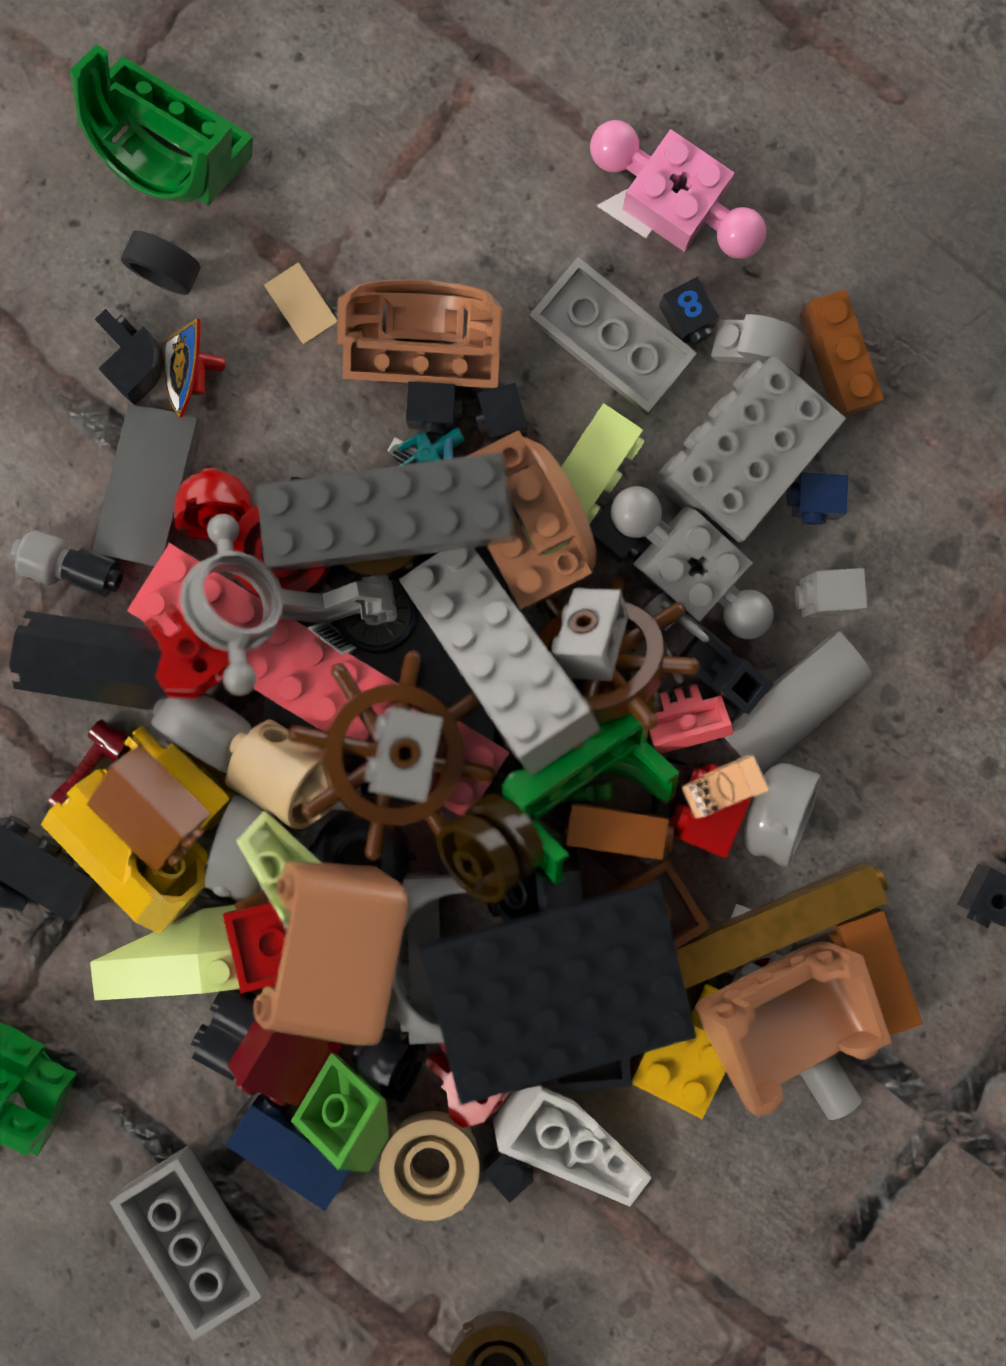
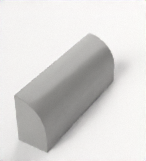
M840 631L831 633L778 678L749 715L739 712L730 719L733 735L720 739L737 759L746 755L754 756L763 774L873 679L871 670L862 656Z

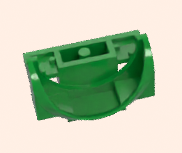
M0 1023V1144L26 1156L30 1153L38 1156L61 1117L76 1073L62 1067L58 1063L52 1062L44 1051L45 1044L31 1039L11 1026ZM18 1093L27 1109L14 1104Z

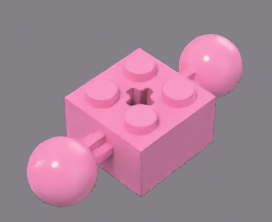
M607 121L595 130L590 142V152L596 165L604 171L612 173L627 169L637 176L626 191L622 208L624 211L684 252L704 223L717 231V241L720 248L732 258H749L762 248L767 235L766 224L762 216L755 210L746 207L735 208L730 211L719 203L727 192L734 176L732 170L672 129L666 134L652 156L639 149V139L636 131L624 121ZM672 189H679L680 191L675 193Z

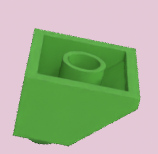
M331 1053L291 1122L338 1170L369 1172L389 1139L386 1102L337 1054Z

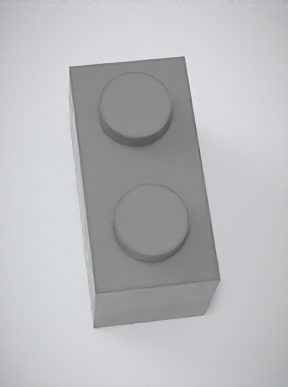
M864 568L815 571L800 579V586L795 587V606L797 609H801L802 618L849 615L867 609Z

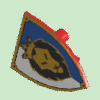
M196 318L163 340V374L166 392L172 408L181 418L184 416L191 395H205V369L223 372L225 368L224 357L200 352L201 319Z

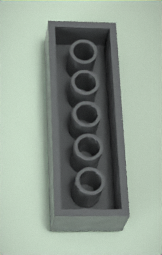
M501 452L256 485L264 563L266 568L277 572L516 542L508 465Z

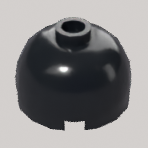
M384 1028L381 1039L377 1044L357 1045L352 1056V1062L355 1063L354 1071L385 1099L387 1112L395 1110L391 1106L394 1100L402 1103L406 1099L422 1066V1062H415L418 1049L425 1052L426 1047L425 1043L409 1044V1032H401V1029Z

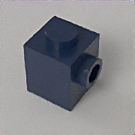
M801 472L787 488L786 502L787 506H792V517L803 518L804 524L823 525L826 524V519L838 520L846 515L848 475Z

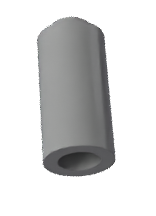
M835 1055L800 1073L829 1120L840 1119L850 1114L862 1101Z

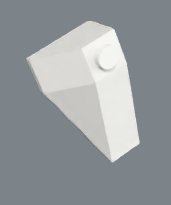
M542 1086L513 1091L493 1119L499 1152L627 1206L633 1204L651 1179L650 1172L574 1100Z

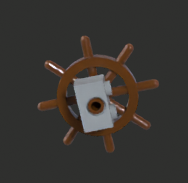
M622 579L614 580L610 590L574 588L569 605L566 604L564 608L555 598L545 599L543 608L553 620L541 631L538 638L573 686L584 679L580 696L591 710L596 722L610 721L632 713L645 729H654L658 724V719L645 702L655 693L664 674H695L700 669V663L695 658L667 657L661 630L685 614V607L682 603H673L651 617L641 608L624 602L623 599L627 585ZM625 628L631 630L628 633L624 634ZM643 641L647 644L646 655L624 654ZM618 671H638V673L627 683ZM607 684L613 690L612 692L597 696L599 685ZM584 741L573 747V749L580 748Z
M417 651L406 653L399 684L381 685L363 692L347 667L343 664H335L331 669V674L348 701L335 714L327 731L323 732L294 726L288 731V738L294 743L323 748V767L330 786L303 805V815L307 818H314L340 801L352 813L371 821L365 855L370 860H377L382 854L387 825L409 824L425 818L438 838L439 831L448 825L439 808L450 798L460 777L483 782H490L495 777V771L492 767L464 761L463 740L456 723L481 705V701L475 693H471L447 709L431 694L415 688L421 656ZM395 702V707L386 709L385 715L378 716L372 708L373 705L378 703ZM411 706L419 709L423 713L411 711ZM357 716H359L375 742L345 736L348 728ZM439 734L443 743L444 757L435 755ZM342 753L369 758L367 763L346 776L342 763ZM432 771L439 772L440 776L437 782L428 792ZM366 782H371L369 791L377 793L375 804L364 799L355 790ZM393 796L414 801V803L407 806L391 808Z

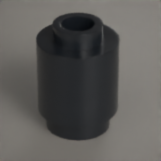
M82 548L79 551L74 549L68 551L63 560L60 574L63 579L68 580L69 585L107 597L111 592L118 591L124 572L120 570L118 560Z

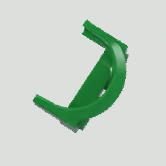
M95 44L69 70L78 126L82 128L88 142L104 164L125 183L146 195L177 203H188L198 199L209 206L252 158L253 136L123 56L109 69L108 51ZM126 124H131L129 129L113 143L112 138ZM141 126L148 128L184 150L191 157H186L168 149L151 137Z
M632 713L614 720L597 722L600 730L585 739L580 748L570 749L532 776H530L526 769L517 770L503 784V798L510 800L519 807L534 824L542 840L544 851L540 867L554 884L564 880L562 862L569 857V854L537 821L539 817L552 809L557 803L598 774L616 775L632 780L665 804H668L675 797L679 771L647 742L648 730L639 723Z

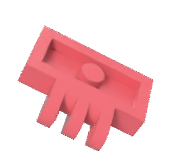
M697 683L689 685L691 697L687 699L684 697L682 687L674 689L676 702L670 703V697L667 692L659 693L664 711L655 713L658 724L654 729L649 730L654 749L659 754L733 735L732 725L721 695L702 700Z

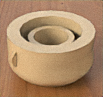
M439 1111L420 1112L407 1117L397 1126L392 1124L389 1139L384 1145L379 1165L380 1182L390 1203L401 1213L422 1221L441 1220L454 1215L458 1211L465 1210L464 1206L470 1201L477 1188L480 1174L479 1148L475 1137L471 1133V1128L469 1126L461 1128L449 1118L448 1113ZM422 1149H438L448 1159L449 1169L439 1177H426L414 1170L412 1158Z

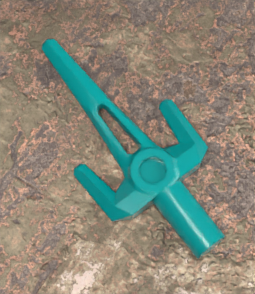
M458 427L431 443L427 435L419 432L397 446L398 450L402 451L417 443V452L400 466L410 465L415 461L425 463L442 460L440 456L444 454L445 440L447 438L453 440V448L465 441V438Z

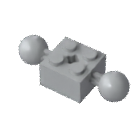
M634 486L624 489L615 497L611 507V518L615 527L626 536L634 538L645 536L652 542L633 565L675 603H682L686 613L700 622L718 602L724 608L723 618L725 625L733 635L742 639H755L768 631L774 618L773 607L769 599L761 592L755 590L740 591L733 585L753 562L697 510L684 506L675 518L667 524L661 519V503L651 490ZM691 557L698 560L697 566L693 570L690 569L691 566L687 563Z

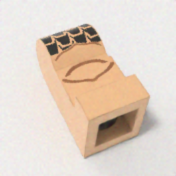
M750 755L704 774L703 777L682 786L695 818L708 815L748 797H754L769 791L754 756Z

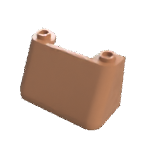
M286 861L284 874L278 879L277 895L291 913L277 986L266 987L261 995L257 996L254 1003L256 1021L266 1030L355 1045L377 1044L381 1039L407 913L406 891L400 883L376 866Z
M825 941L814 942L800 947L700 1000L695 1007L699 1021L744 1106L757 1117L770 1114L778 1109L779 1104L784 1099V1092L780 1084L842 1051L858 1059H867L876 1055L880 1048L891 1043L863 955Z

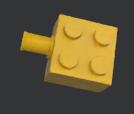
M144 726L137 728L132 733L134 737L129 736L124 744L131 749L141 744L211 813L201 825V828L204 831L213 829L221 821L229 803L237 793L225 784L226 776L217 768L201 760L177 743L172 742L165 749L146 731Z
M705 984L697 1003L718 991V989ZM694 1007L691 1017L696 1038L635 1055L630 1064L631 1084L703 1119L726 1070L707 1037Z

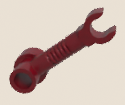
M103 719L97 721L88 733V738L94 744L88 750L86 756L83 757L84 759L81 760L75 771L51 795L47 803L53 807L59 802L62 806L69 798L66 793L90 775L104 755L113 762H117L132 749L124 743L131 735L123 729L118 731Z

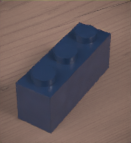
M258 1095L225 1146L326 1211L351 1171L338 1170L291 1122L293 1117L285 1113L286 1109L284 1106L273 1102L269 1097L264 1099Z

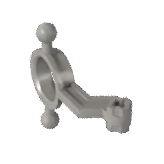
M218 514L213 517L207 528L209 538L217 544L218 554L195 565L181 585L180 604L185 620L198 637L214 648L229 652L230 666L227 667L224 673L223 681L225 687L231 693L237 695L251 692L257 682L255 670L247 664L246 652L254 650L270 638L277 626L278 619L329 624L360 613L366 624L379 625L385 622H392L397 618L392 581L389 580L388 575L361 578L362 582L356 581L324 594L281 589L279 581L271 570L265 567V564L254 556L234 551L233 542L238 538L240 528L237 521L227 514ZM227 571L240 575L251 583L260 595L264 607L263 621L260 626L253 629H241L231 626L218 617L207 603L205 597L204 581L206 576L213 572Z

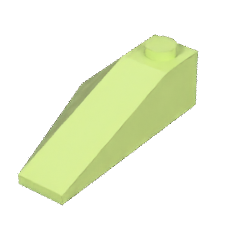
M264 810L236 842L286 929H288L291 912L284 906L283 901L277 895V883L279 877L284 874L286 861L321 862Z
M234 904L202 908L173 922L161 934L152 932L91 961L94 1001L202 994L240 989L222 915L225 912L236 910Z

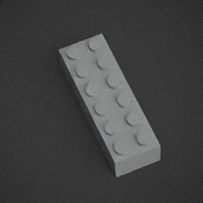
M474 548L439 552L399 579L530 776L600 730L587 704Z

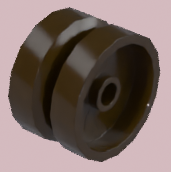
M484 795L464 811V815H459L440 830L438 834V849L446 869L464 890L483 902L496 903L517 886L518 881H522L542 864L544 857L542 840L534 824L519 807L499 795Z

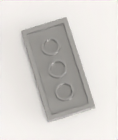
M579 257L575 259L529 315V320L646 416L697 355L693 349Z

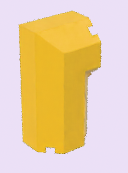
M104 768L103 771L97 769L66 793L69 798L62 806L57 802L49 810L41 826L134 922L161 934L184 913L205 888V866L208 863V853L196 841L189 847V853L174 867L166 863L155 873L86 805L108 772L107 768Z

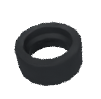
M134 230L120 258L124 266L143 279L181 295H188L201 269L199 262L180 247L154 234Z

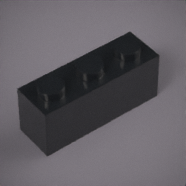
M15 816L0 818V880L67 921L80 917L99 884L71 856L62 851L63 847L56 840L48 836H42V838L36 836L29 831L31 826Z

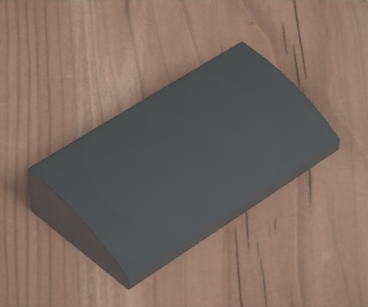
M128 405L92 552L109 558L154 568L168 544L170 543L174 546L178 530L175 527L174 499L182 482L192 474L204 425L198 417L184 414L183 418H181L176 412Z

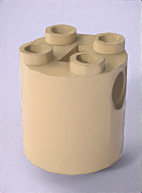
M268 719L254 727L247 734L244 732L237 734L232 740L230 752L233 755L227 770L228 774L225 778V784L290 827L300 830L312 825L334 806L332 805L314 818H307L302 813V807L305 803L330 787L323 767V750L318 747L290 741L288 738L289 730L274 720Z

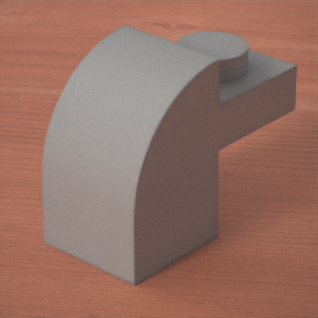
M746 314L744 320L719 321L711 357L718 362L753 364L757 359L763 363L775 355L796 375H799L808 337L796 327L784 321L767 316Z

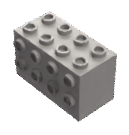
M775 355L763 363L757 359L750 368L747 367L732 384L737 390L734 391L732 389L725 397L720 398L707 415L712 420L710 422L706 420L700 427L697 426L683 442V445L687 447L686 451L683 452L681 450L676 456H672L658 472L663 478L655 487L681 509L687 506L697 510L732 544L746 539L846 419Z

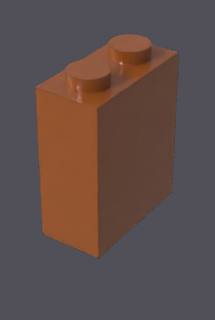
M141 744L111 765L86 804L155 873L166 863L174 867L189 853V847L205 833L201 825L211 814Z
M569 802L563 841L567 846L663 860L664 850L670 851L672 847L673 827H669L667 818L657 814Z

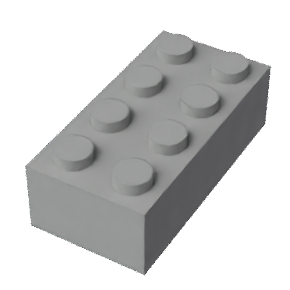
M189 1145L123 1185L109 1201L192 1341L262 1298L270 1279Z

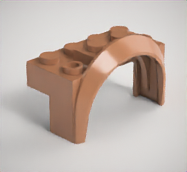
M400 279L359 284L338 298L337 344L343 345V379L402 383L410 381L455 384V386L497 388L499 384L503 306H500L489 292L458 283ZM387 303L385 334L382 330L383 306ZM466 309L468 311L467 335L463 338L464 314ZM394 339H421V340H436V341H446V342H455V343H453V344H440V343L408 342V341H396V340H394Z
M518 430L469 456L501 452L507 460L509 475L530 466L510 476L509 483L512 505L533 547L525 536L514 512L516 542L486 546L519 612L551 596L556 598L590 581L596 564V548L584 510L564 471L553 455L542 444L522 437ZM570 539L569 544L549 555L542 554Z

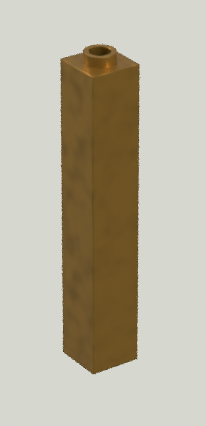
M862 862L710 927L676 949L685 989L888 903L889 901L884 892L889 889L885 876L879 868L874 869L873 865Z

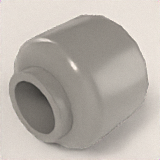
M32 530L26 533L22 540H15L11 548L10 559L15 562L16 573L21 578L50 586L56 584L59 580H65L61 577L60 572L69 548L67 542L61 537Z

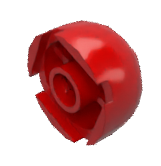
M207 468L195 473L182 482L175 494V527L179 531L181 526L186 528L187 536L211 540L207 532L210 520L218 514H227L232 516L238 523L242 516L252 509L250 493L239 478L225 471Z

